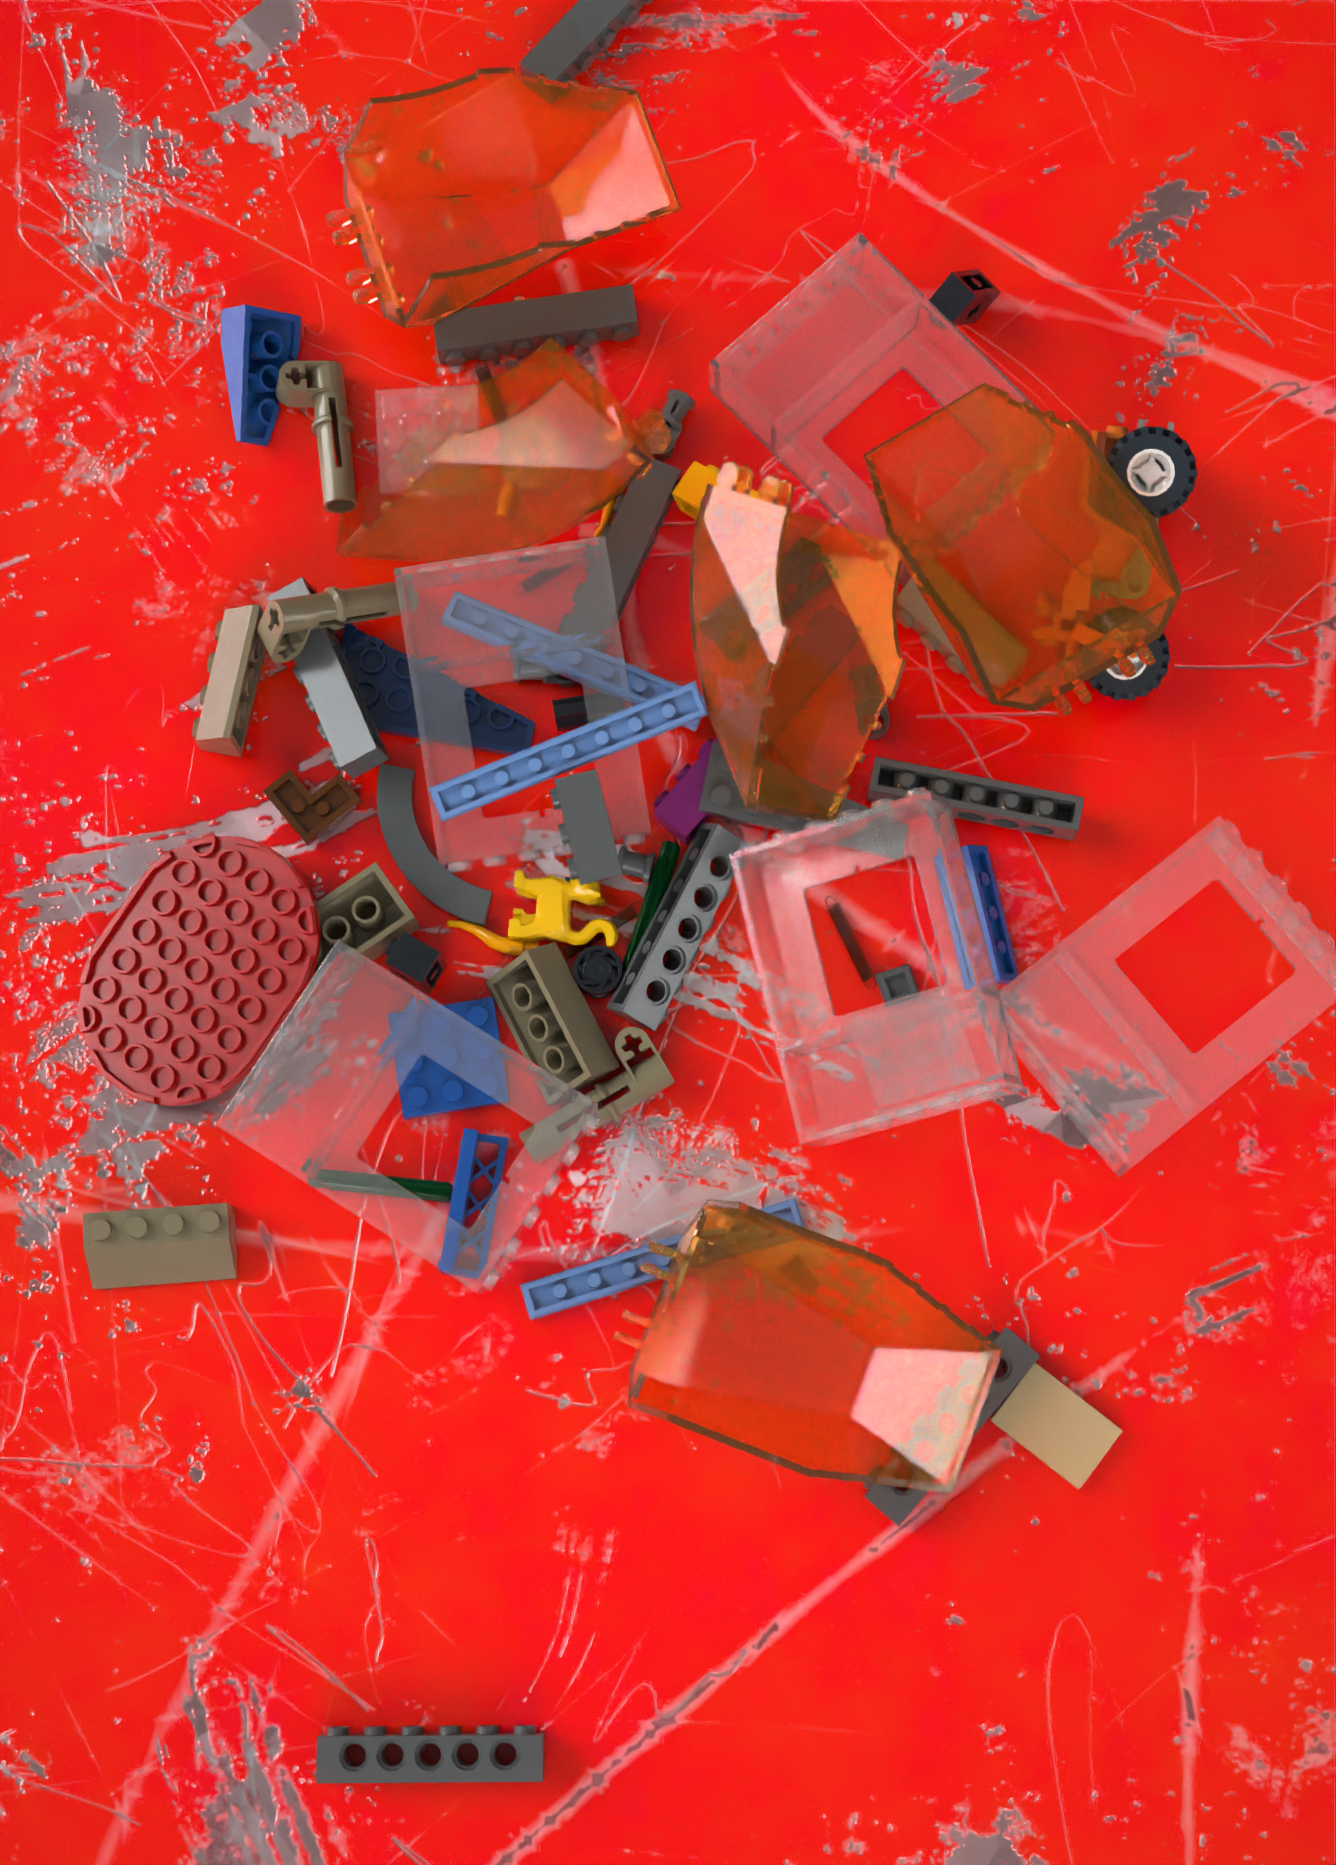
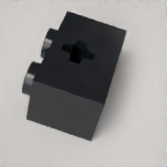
M979 269L951 272L926 304L933 310L932 315L939 323L952 327L976 323L1001 292Z
M404 931L399 939L394 937L384 953L387 957L385 963L393 976L428 996L447 967L439 951Z

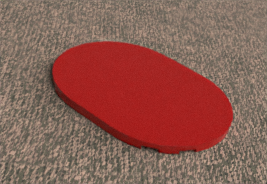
M213 835L191 840L188 844L165 853L141 876L92 948L80 978V983L82 984L80 1005L77 1006L80 1032H83L91 1060L102 1075L116 1088L131 1097L151 1104L163 1106L195 1105L216 1098L232 1089L256 1066L307 991L318 962L321 934L317 907L306 881L291 862L270 847L254 840L240 836Z

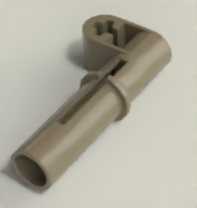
M289 361L283 364L279 370L276 385L277 399L287 407L314 408L315 421L311 425L312 434L317 437L324 509L327 512L337 514L353 511L358 506L350 433H352L354 427L353 421L348 418L343 366L335 361ZM307 381H311V388H307ZM331 420L333 421V434H332ZM333 437H334V440H335L337 467H336V462H335V453H334Z
M407 579L341 590L332 586L325 588L322 593L271 600L266 605L257 627V633L273 662H288L301 653L312 629L329 627L332 630H339L343 628V624L414 613L418 607L417 589L412 581Z
M627 1027L621 1030L615 1039L617 1055L626 1071L604 1084L599 1082L593 1084L595 1089L519 1133L523 1144L536 1165L614 1119L617 1123L620 1121L621 1114L675 1083L661 1056L644 1030L638 1027ZM632 1037L634 1041L640 1039L643 1042L639 1045L641 1054L650 1049L654 1054L632 1068H629L627 1063L633 1060L635 1055L631 1050L627 1052L623 1050L627 1046L626 1039ZM625 1088H629V1093L609 1103L561 1133L558 1131L559 1127L606 1101Z

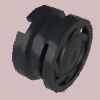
M594 945L585 948L578 954L574 962L573 974L583 994L591 998L603 999L614 994L623 976V966L620 957L612 949L606 946Z

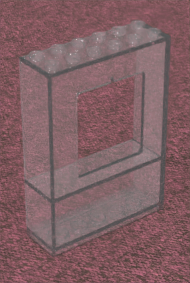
M860 232L709 362V390L903 587L926 559L930 563L936 558L943 560L954 549L953 543L961 536L964 538L969 537L978 528V521L986 513L989 516L996 513L1004 504L1002 499L1010 492L1013 494L1018 493L1029 481L1027 477L1035 470L1038 472L1043 471L1053 460L1052 452L1058 446L1056 440L1060 429ZM899 370L907 371L989 453V456L952 488L955 496L948 492L910 526L905 525L822 441L826 434Z
M605 536L395 568L394 575L439 865L445 868L448 867L449 871L456 873L472 870V863L483 862L486 867L506 865V858L517 856L519 861L528 862L542 859L541 853L553 851L555 857L572 855L570 844L563 845L558 824L565 823L561 809H545V817H540V811L538 810L485 818L482 813V807L442 822L429 788L476 769L464 691L467 688L577 671L581 674L588 724L631 707ZM635 744L594 761L614 841L624 840L625 846L646 843L645 837L652 836L638 744Z
M924 787L909 790L905 793V798L895 801L891 798L875 801L871 804L872 808L861 812L858 809L843 811L838 814V819L830 822L825 820L809 822L805 824V830L795 833L791 830L775 833L772 835V840L761 844L760 841L741 844L739 851L729 854L800 1145L824 1147L1024 1091L950 804L945 798L931 790H926ZM913 856L917 864L946 983L940 987L836 1016L805 892L809 888L857 874L856 866H859L860 871L863 872Z
M1220 815L992 996L981 1012L1118 1177H1121L1336 1002V949L1334 948L1335 942L1325 930H1319L1310 920L1311 914L1302 903L1294 902L1287 894L1288 888L1283 880L1277 875H1271L1263 866L1264 860L1254 848H1248L1240 839L1241 834L1237 827L1229 820L1224 821ZM1216 880L1222 884L1254 923L1259 919L1263 921L1259 929L1290 963L1295 972L1289 979L1200 1051L1192 1053L1118 967L1115 960L1212 881Z
M338 939L231 1100L216 1126L467 1287L482 1294L484 1289L492 1291L502 1275V1272L497 1270L505 1257L509 1260L513 1258L522 1244V1241L518 1239L519 1234L525 1226L529 1229L533 1227L542 1212L537 1206L544 1195L548 1198L552 1197L561 1182L560 1177L557 1176L564 1164L569 1168L581 1151V1146L577 1145L583 1134L590 1137L601 1118L597 1114L599 1111L598 1103ZM421 1056H427L535 1126L533 1133L505 1175L511 1179L509 1184L501 1181L471 1228L462 1226L357 1157L358 1151Z

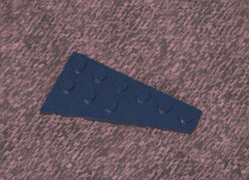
M350 623L345 624L341 648L378 732L509 756L532 747L536 727L535 722L500 703L496 704L481 696L472 688L453 681L451 677L416 658L397 651L386 645L384 641L374 636H369L358 630L356 626Z

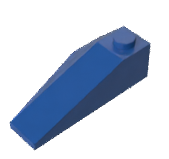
M250 305L222 309L221 349L236 442L268 446L280 411L278 406L279 400L276 396L279 370L283 364L297 359L300 350L301 316Z

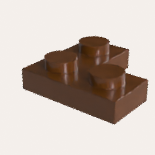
M288 770L263 790L264 794L307 846L362 803L358 795L340 774H337L312 795L291 770Z

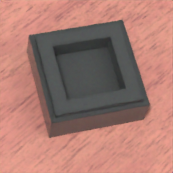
M909 964L875 974V980L886 1010L920 998Z

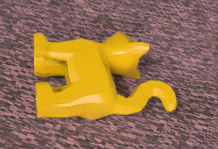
M515 870L513 886L517 888V894L525 898L537 900L536 913L532 915L526 914L523 909H513L514 919H509L508 937L510 939L528 942L548 939L552 942L560 941L572 945L587 944L598 932H603L608 947H613L618 941V930L610 920L603 918L592 920L581 931L571 928L570 910L573 900L587 905L605 906V900L601 898L599 882L581 886L579 879L572 880L571 878L557 875L528 878L525 872Z

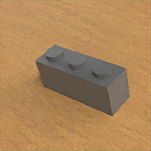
M593 769L554 779L556 788L549 789L554 810H562L565 823L558 824L563 845L570 844L573 858L567 859L571 879H579L580 885L584 886L623 876L597 770Z

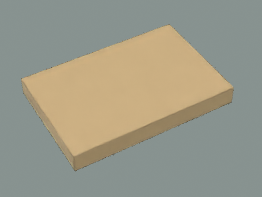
M1037 1363L1033 1364L990 1419L993 1424L1077 1490L1082 1487L1123 1432V1430Z

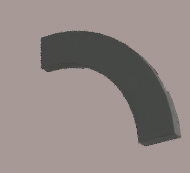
M381 763L377 780L378 817L387 847L398 868L423 897L443 909V911L466 922L485 927L493 892L465 882L446 869L434 857L422 839L415 820L413 808L415 771Z

